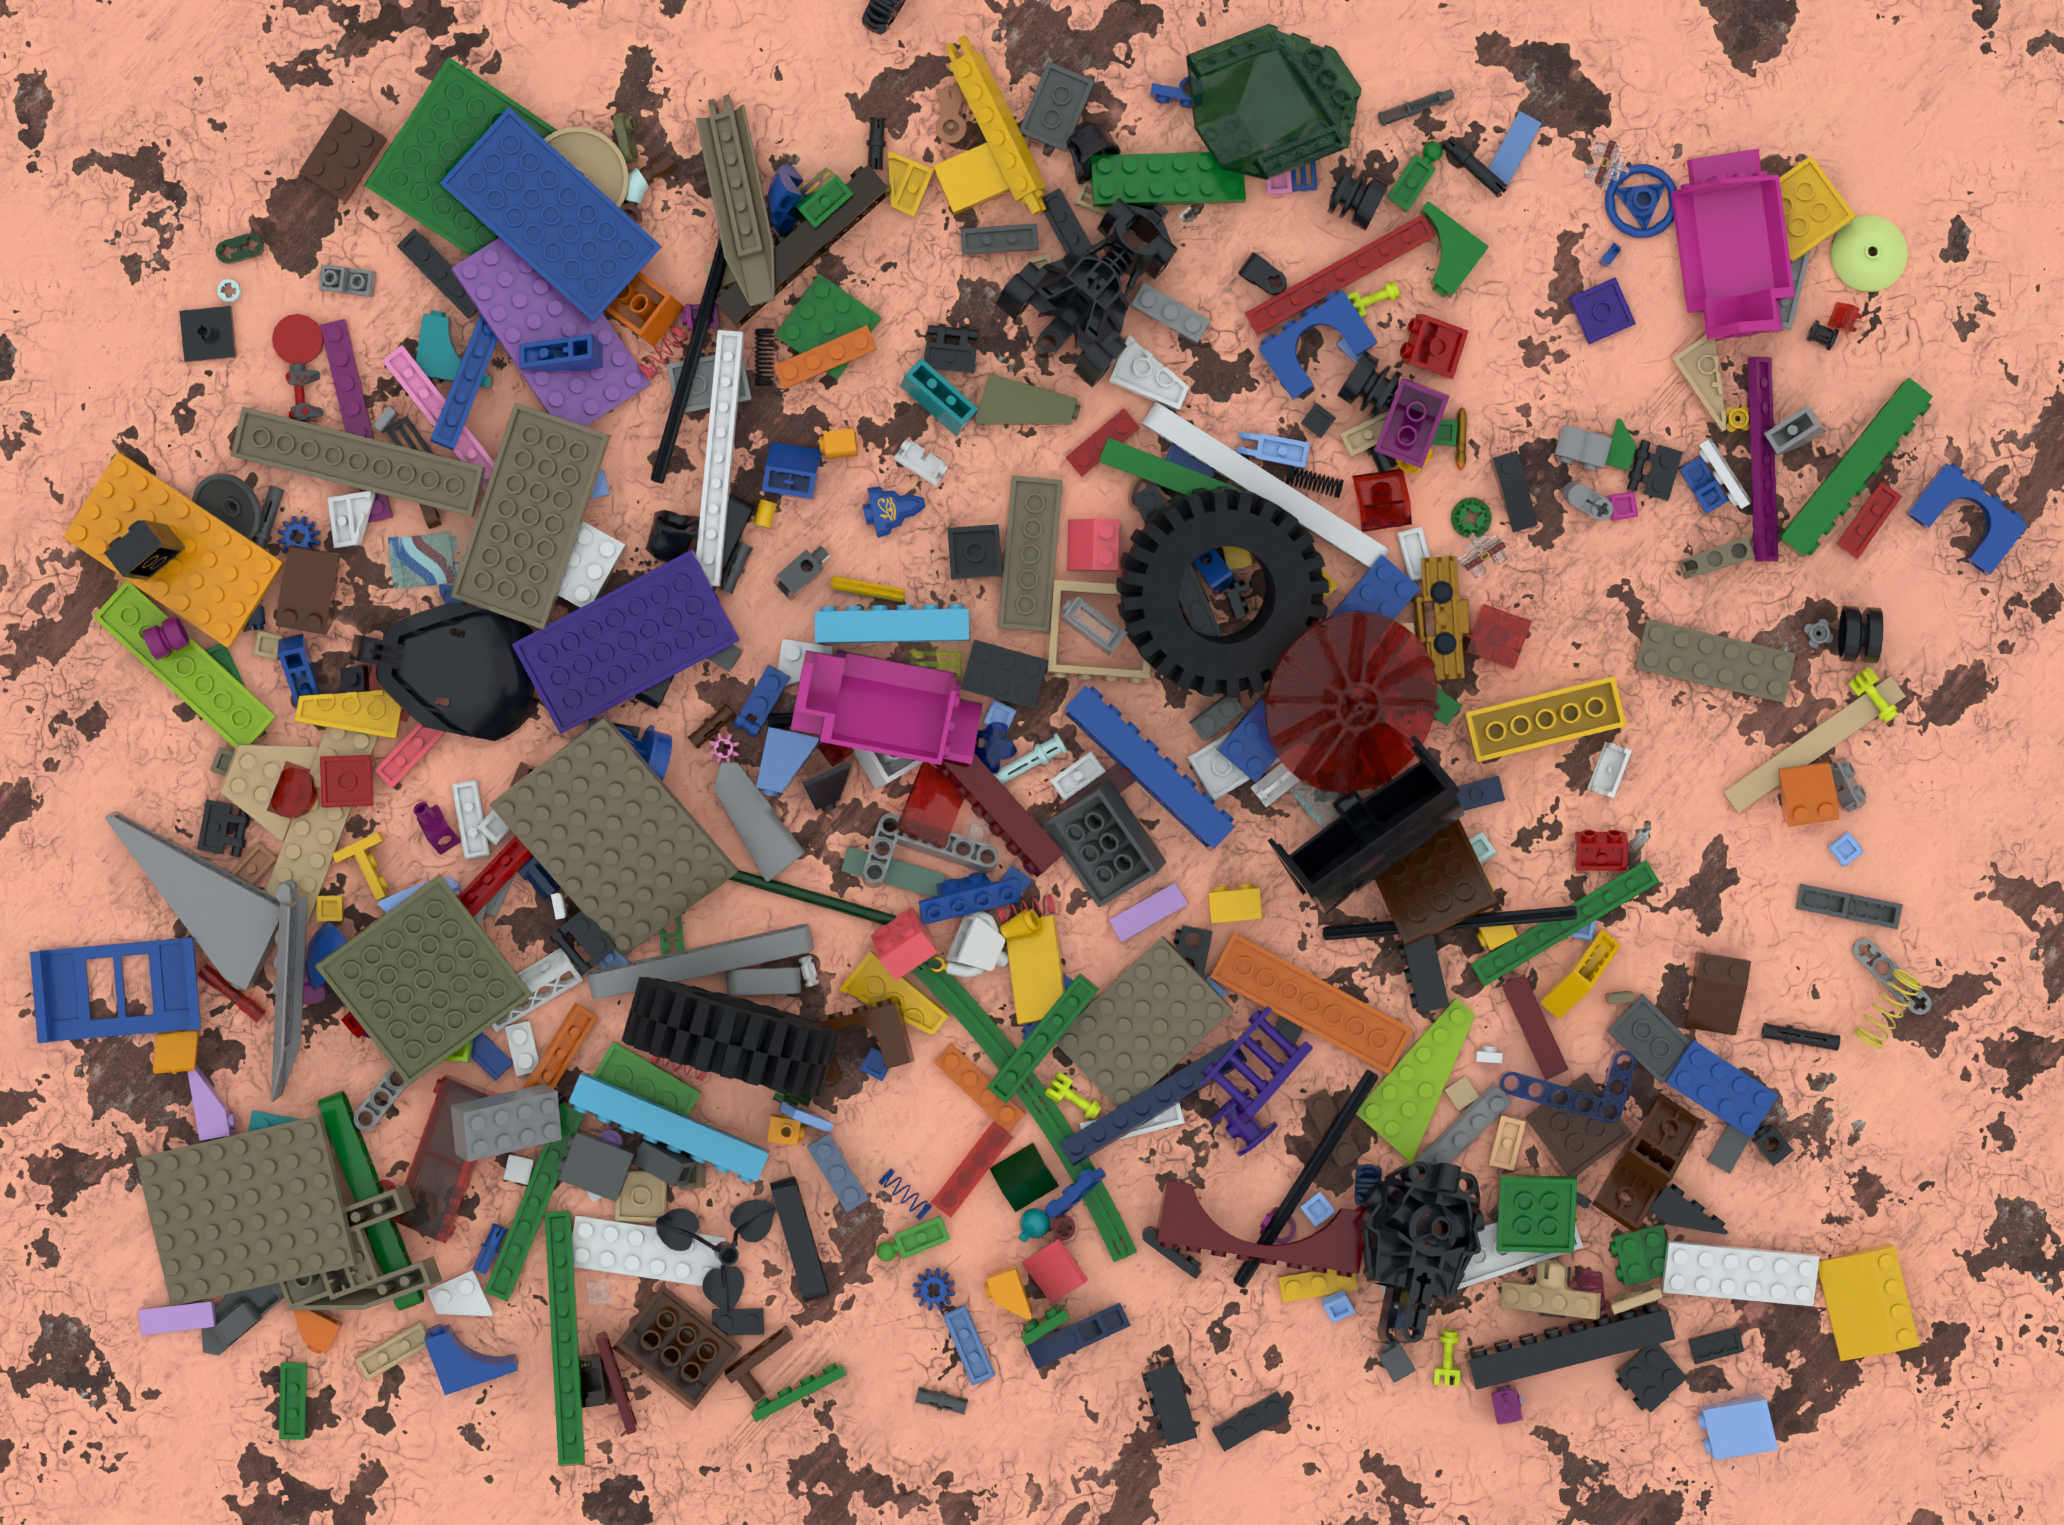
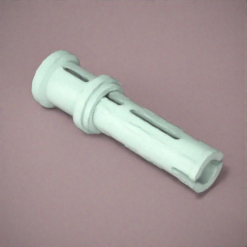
M1055 733L1053 738L1043 744L1037 743L1033 747V751L992 773L1004 784L1040 763L1048 764L1049 760L1060 753L1066 754L1068 751L1058 733Z

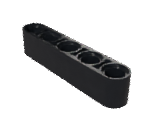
M791 1176L771 1182L772 1195L804 1302L830 1296L796 1177Z

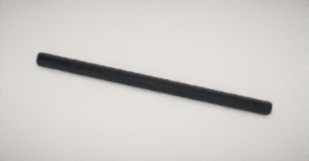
M720 238L651 474V481L663 484L666 478L715 307L716 294L719 292L727 265Z
M1576 906L1480 913L1442 931L1577 919ZM1394 921L1326 926L1323 928L1324 940L1399 934Z
M1371 1070L1365 1071L1258 1239L1257 1244L1273 1245L1377 1082L1378 1075ZM1252 1257L1251 1261H1244L1233 1279L1234 1283L1241 1288H1245L1261 1264L1262 1258Z

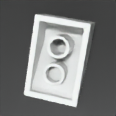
M851 748L875 789L888 784L923 762Z

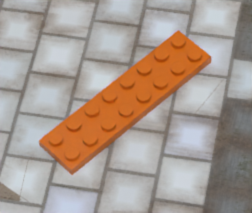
M1234 932L1209 976L1265 1008L1269 1006L1272 1009L1271 1011L1387 1074H1390L1413 1031L1412 1028Z

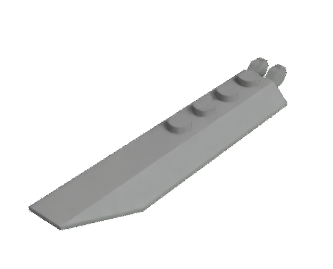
M292 879L279 884L276 889V898L279 900L280 905L276 911V918L279 920V930H277L275 935L278 954L274 960V969L277 970V976L273 984V994L276 995L271 1102L282 1096L301 1046L308 897H298V884Z

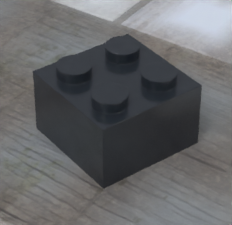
M999 524L947 528L951 580L1003 577Z

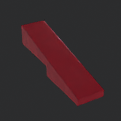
M1525 974L1503 984L1501 988L1545 1081L1569 1070Z

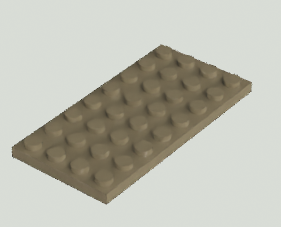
M518 403L514 404L451 594L452 598L546 630L611 435Z

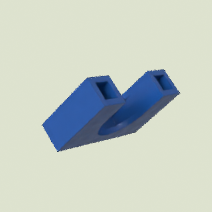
M1335 290L1324 298L1326 303L1318 308L1316 305H1313L1303 312L1304 318L1298 322L1294 319L1282 327V333L1276 337L1274 334H1271L1261 341L1263 346L1258 349L1293 400L1314 387V384L1300 365L1296 354L1297 343L1306 330L1318 325L1333 327L1342 334L1357 357L1378 343L1344 291L1338 293Z
M1953 463L1951 465L1943 464L1905 514L1926 529L1930 528L1944 508L1953 500L1967 499L1976 503L1985 515L1986 531L1966 561L1984 575H1990L2028 525L2023 522L2025 518L2015 510L2010 512L2003 507L2005 503L1999 497L1993 494L1989 496L1982 491L1984 489L1982 484L1974 479L1969 481L1962 475L1964 471Z

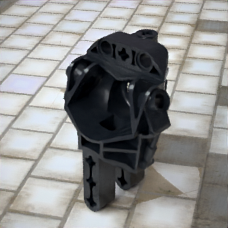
M1423 1161L1406 1163L1388 1174L1384 1181H1379L1372 1186L1363 1199V1202L1369 1206L1357 1223L1358 1228L1364 1234L1365 1249H1363L1365 1268L1363 1275L1367 1277L1366 1282L1386 1287L1377 1329L1378 1338L1385 1344L1416 1343L1420 1341L1425 1334L1431 1298L1447 1300L1456 1296L1458 1287L1465 1276L1464 1271L1472 1256L1481 1252L1478 1232L1484 1231L1485 1222L1483 1214L1479 1209L1480 1191L1477 1178L1471 1173L1461 1171L1460 1166L1449 1163L1431 1164ZM1413 1167H1416L1419 1171L1417 1180L1411 1174ZM1400 1174L1402 1180L1395 1178V1176ZM1461 1179L1466 1181L1467 1187L1465 1191L1460 1189L1459 1182ZM1389 1186L1396 1188L1391 1194L1388 1193ZM1429 1213V1216H1426V1217L1421 1221L1420 1231L1417 1232L1418 1223H1419L1420 1218H1421L1424 1214ZM1437 1222L1442 1227L1440 1235H1437L1434 1230ZM1424 1242L1438 1244V1247L1427 1246ZM1413 1303L1417 1305V1310L1413 1307ZM1390 1328L1394 1331L1395 1336L1389 1333ZM1408 1328L1412 1330V1335L1408 1332Z

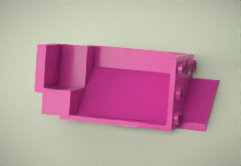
M1759 149L1687 160L1690 183L1680 185V190L1671 192L1687 313L1703 312L1707 340L1715 339V341H1721L1728 338H1741L1760 333L1783 331L1779 301L1795 297L1779 175H1768V171H1761Z
M806 650L791 730L821 735L820 742L933 764L942 765L943 759L972 764L982 703L960 699L961 682L957 681V673L840 650L836 651V656Z

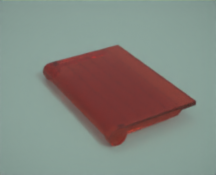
M922 762L896 828L899 831L945 848L964 799L956 794L954 785L949 780H945L939 775L937 768L931 766L928 762Z

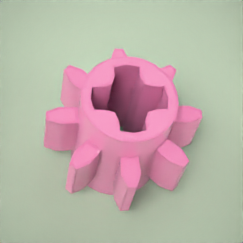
M719 733V740L717 742H709L714 746V750L710 751L709 755L716 754L718 756L717 763H720L722 758H726L727 763H731L730 757L732 755L739 756V753L735 752V747L740 743H733L731 741L732 734H729L727 739H723V736ZM723 741L731 746L726 756L724 753L718 752V748L721 747V742Z

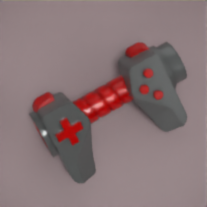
M305 364L289 365L290 370L286 373L285 377L288 384L294 386L296 406L290 408L289 417L299 421H309L311 418L323 416L322 408L305 402L304 385L320 379V372L318 370L306 371Z

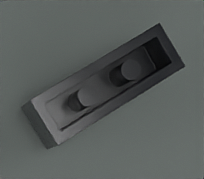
M1433 935L1405 947L1401 938L1402 943L1398 944L1400 958H1405L1407 968L1403 969L1406 983H1411L1413 993L1409 994L1412 1009L1417 1008L1419 1013L1449 1007Z

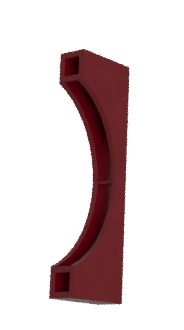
M1165 1179L1155 1240L1161 1242L1160 1247L1176 1249V1245L1186 1246V1251L1201 1253V1249L1211 1250V1255L1226 1257L1227 1253L1237 1254L1236 1259L1251 1261L1252 1257L1262 1258L1261 1263L1276 1265L1277 1261L1287 1262L1286 1267L1302 1269V1265L1312 1266L1311 1271L1327 1274V1269L1337 1270L1338 1276L1352 1278V1273L1359 1274L1364 1234L1358 1228L1357 1223L1365 1212L1340 1208L1325 1226L1308 1237L1278 1245L1257 1244L1239 1239L1219 1227L1201 1206L1192 1184Z

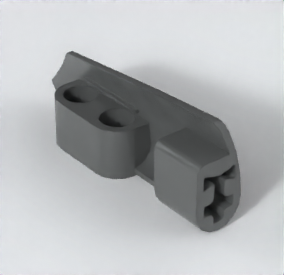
M275 1283L227 1294L215 1308L217 1325L215 1327L201 1328L203 1352L220 1355L263 1318L262 1316L284 1298L280 1284Z

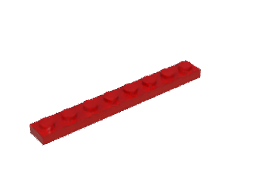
M1424 214L1244 314L1256 336L1323 300L1335 290H1341L1435 237V234Z

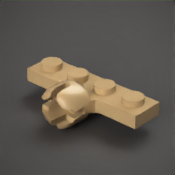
M1547 1260L1537 1264L1535 1284L1512 1281L1502 1282L1501 1307L1596 1320L1600 1318L1601 1293L1569 1288L1567 1285L1568 1266L1560 1261L1555 1263V1261Z

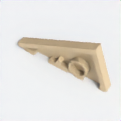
M1705 335L1671 359L1720 432H1723L1727 429L1726 411H1724L1722 381L1718 366L1719 358L1715 339L1707 340Z

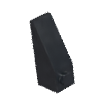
M1513 451L1492 458L1490 462L1512 532L1536 526L1537 521L1518 452Z

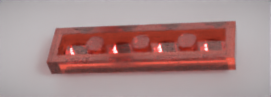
M993 1121L931 1203L951 1218L1013 1136Z

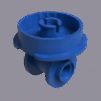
M649 725L640 740L634 738L628 730L616 727L663 781L670 760L672 736L656 731L653 725Z

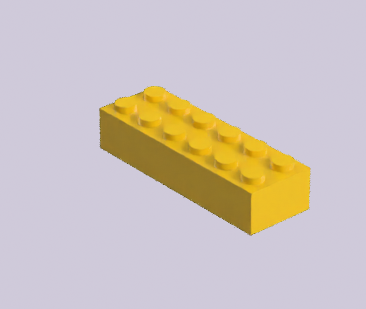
M1615 676L1463 713L1474 762L1485 761L1627 726Z

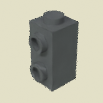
M647 1140L642 1141L636 1150L637 1156L634 1161L636 1166L673 1187L687 1185L696 1163L695 1161L681 1153L679 1154L667 1149V1145L659 1140L657 1144Z

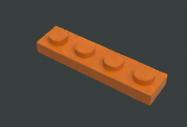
M866 325L774 365V368L785 390L878 349Z
M574 1003L523 1088L546 1084L554 1089L598 1016Z
M952 1043L934 1061L944 1073L1007 1132L1025 1114L1011 1099L1005 1103L987 1088L991 1080Z

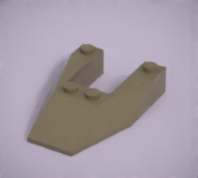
M407 1184L345 1207L358 1265L280 1282L279 1284L289 1310H365L442 1281L434 1256L381 1275L364 1227L416 1208Z

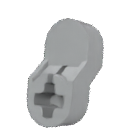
M1571 481L1565 485L1563 497L1568 503L1599 521H1605L1612 515L1613 505L1605 497L1577 481Z

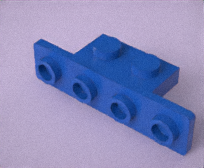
M978 872L971 873L968 877L960 879H947L943 883L936 884L939 896L920 900L919 909L921 922L923 925L1016 903L1020 901L1018 880L1013 877L992 883L985 873Z

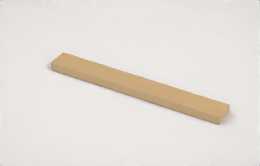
M1892 676L1887 677L1874 686L1889 706L1896 704L1906 697ZM1864 693L1723 791V794L1737 813L1741 812L1780 784L1778 769L1810 764L1872 721L1881 711L1868 694Z

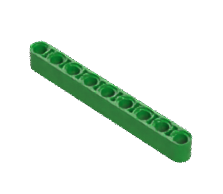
M339 1091L319 1099L318 1106L320 1112L323 1114L324 1123L355 1203L384 1193L361 1130L354 1123V1112L346 1093ZM394 1217L365 1227L383 1275L412 1264ZM422 1289L395 1298L393 1301L396 1308L402 1311L423 1303L424 1294Z

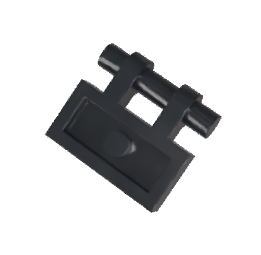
M941 323L938 326L928 325L927 335L937 336L936 343L926 342L924 361L933 369L974 373L977 347L967 346L968 339L978 340L979 330L969 329L968 326H961V328L946 327V324ZM945 337L960 338L959 345L944 344Z
M1641 440L1639 449H1636L1634 453L1636 459L1633 469L1629 471L1627 477L1629 479L1627 489L1637 491L1640 482L1646 484L1643 492L1644 495L1669 501L1683 452L1657 445L1656 452L1653 454L1648 452L1651 442ZM1645 461L1652 462L1648 476L1642 474Z
M206 799L197 850L224 854L225 845H231V856L241 857L242 848L246 846V840H244L246 826L250 824L251 818L242 809H239L238 815L231 814L233 804ZM230 822L237 823L234 838L227 837Z

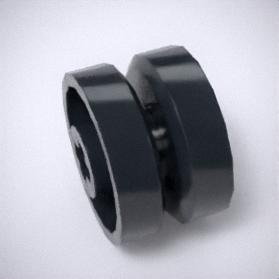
M1843 606L1838 628L1839 660L1855 662L1858 655H1860L1863 663H1878L1883 643L1882 609L1867 607L1861 615L1858 607Z

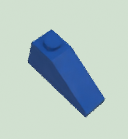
M593 334L519 344L521 370L584 371L603 368L602 343Z
M304 634L279 639L278 656L297 708L299 696L321 694Z

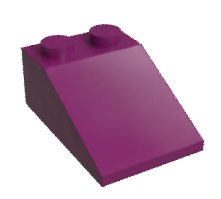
M1402 377L1374 451L1422 469L1450 395Z

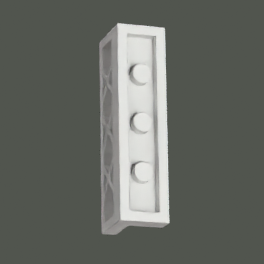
M561 948L517 973L533 995L528 998V1004L522 1007L517 1006L506 1014V1017L491 1026L498 1032L505 1026L515 1022L583 981L576 967ZM568 971H571L574 975L566 981L559 980L561 975ZM551 986L548 992L544 994L538 993L539 988Z

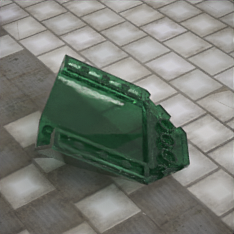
M1271 24L1261 26L1186 56L1196 132L1221 169L1265 180L1348 148L1351 140V130L1357 113L1356 107L1362 90L1335 48L1327 45L1324 48L1310 43L1311 39L1293 32L1291 35L1277 30V26Z

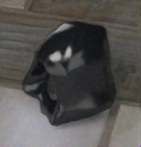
M1083 123L1076 128L1075 132L1066 141L1072 155L1076 181L1081 185L1091 179V156L1117 155L1121 153L1119 146L1114 142L1111 134L1102 123Z
M668 510L655 512L648 543L645 547L646 551L658 561L665 563L688 552L692 539L698 534L700 517L679 515Z

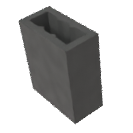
M579 1129L575 1135H570L566 1148L570 1150L567 1158L562 1157L557 1172L561 1173L559 1180L616 1202L620 1197L636 1151Z

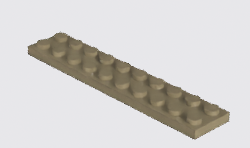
M242 407L231 457L471 517L475 515L486 469L484 466L247 407Z

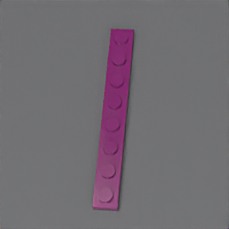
M342 319L321 324L320 328L345 432L374 439L347 321ZM359 489L360 492H365V491H367V490ZM375 493L368 523L393 518L389 497Z
M1748 357L1751 498L1753 503L1752 525L1754 528L1753 551L1755 562L1778 561L1775 450L1764 434L1774 427L1772 362L1770 357Z

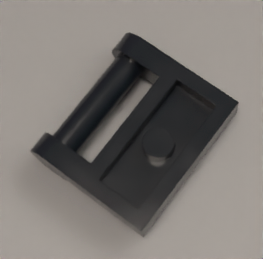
M579 911L549 937L553 944L556 942L574 963L581 977L616 948V945L594 920L587 918L582 911ZM568 931L592 957L588 962L584 961L564 937Z

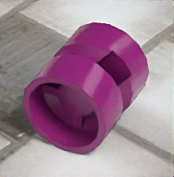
M176 615L162 621L161 627L158 625L151 626L142 632L146 645L156 660L168 656L171 653V648L178 651L190 645L188 634Z

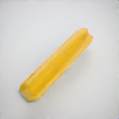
M832 576L830 588L833 590L897 602L904 601L905 589L839 576Z

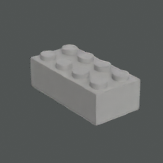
M546 1084L451 1105L455 1154L467 1162L562 1140L558 1092Z

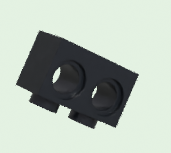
M1182 924L1181 930L1176 929L1173 944L1178 945L1177 951L1184 958H1191L1194 961V968L1203 977L1213 931ZM1189 933L1198 934L1200 941L1197 946L1189 947L1186 945L1185 937Z

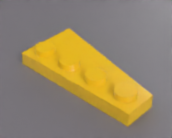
M384 690L299 696L295 722L397 739L402 707Z
M872 950L839 989V991L857 997L858 1000L877 1007L876 1002L891 998L892 1003L899 1001L904 1021L931 1035H934L950 1016L948 1012L904 976L895 980L879 961L877 954Z

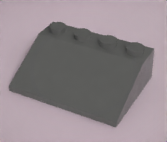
M1110 779L1089 790L1041 824L1050 838L1064 852L1063 857L1098 907L1155 875L1167 862Z

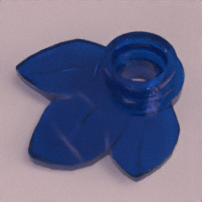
M1001 722L990 723L984 730L977 731L974 754L992 773H999L1000 759H1009L1017 753L1014 742L1005 737L1008 725ZM981 738L985 740V745L982 748L979 746Z

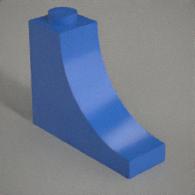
M450 1324L432 1326L425 1333L424 1341L445 1395L518 1371L519 1362L516 1354L488 1356L478 1353L459 1340Z

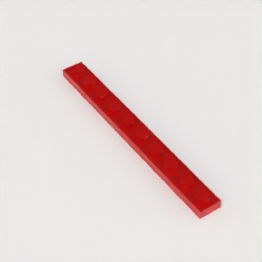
M516 835L458 896L473 917L532 856L531 852ZM350 1011L342 1018L341 1021L357 1038H360L366 1032Z

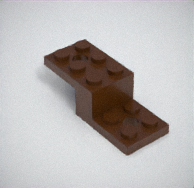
M1660 1093L1652 1104L1637 1134L1623 1146L1592 1205L1635 1233L1642 1224L1659 1190L1672 1180L1703 1121ZM1665 1123L1673 1126L1674 1134L1666 1131ZM1621 1192H1625L1630 1196V1203L1622 1200Z

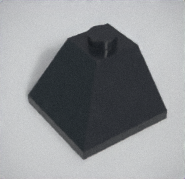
M852 762L802 782L815 810L822 809L824 813L837 807L835 802L841 800L854 767Z

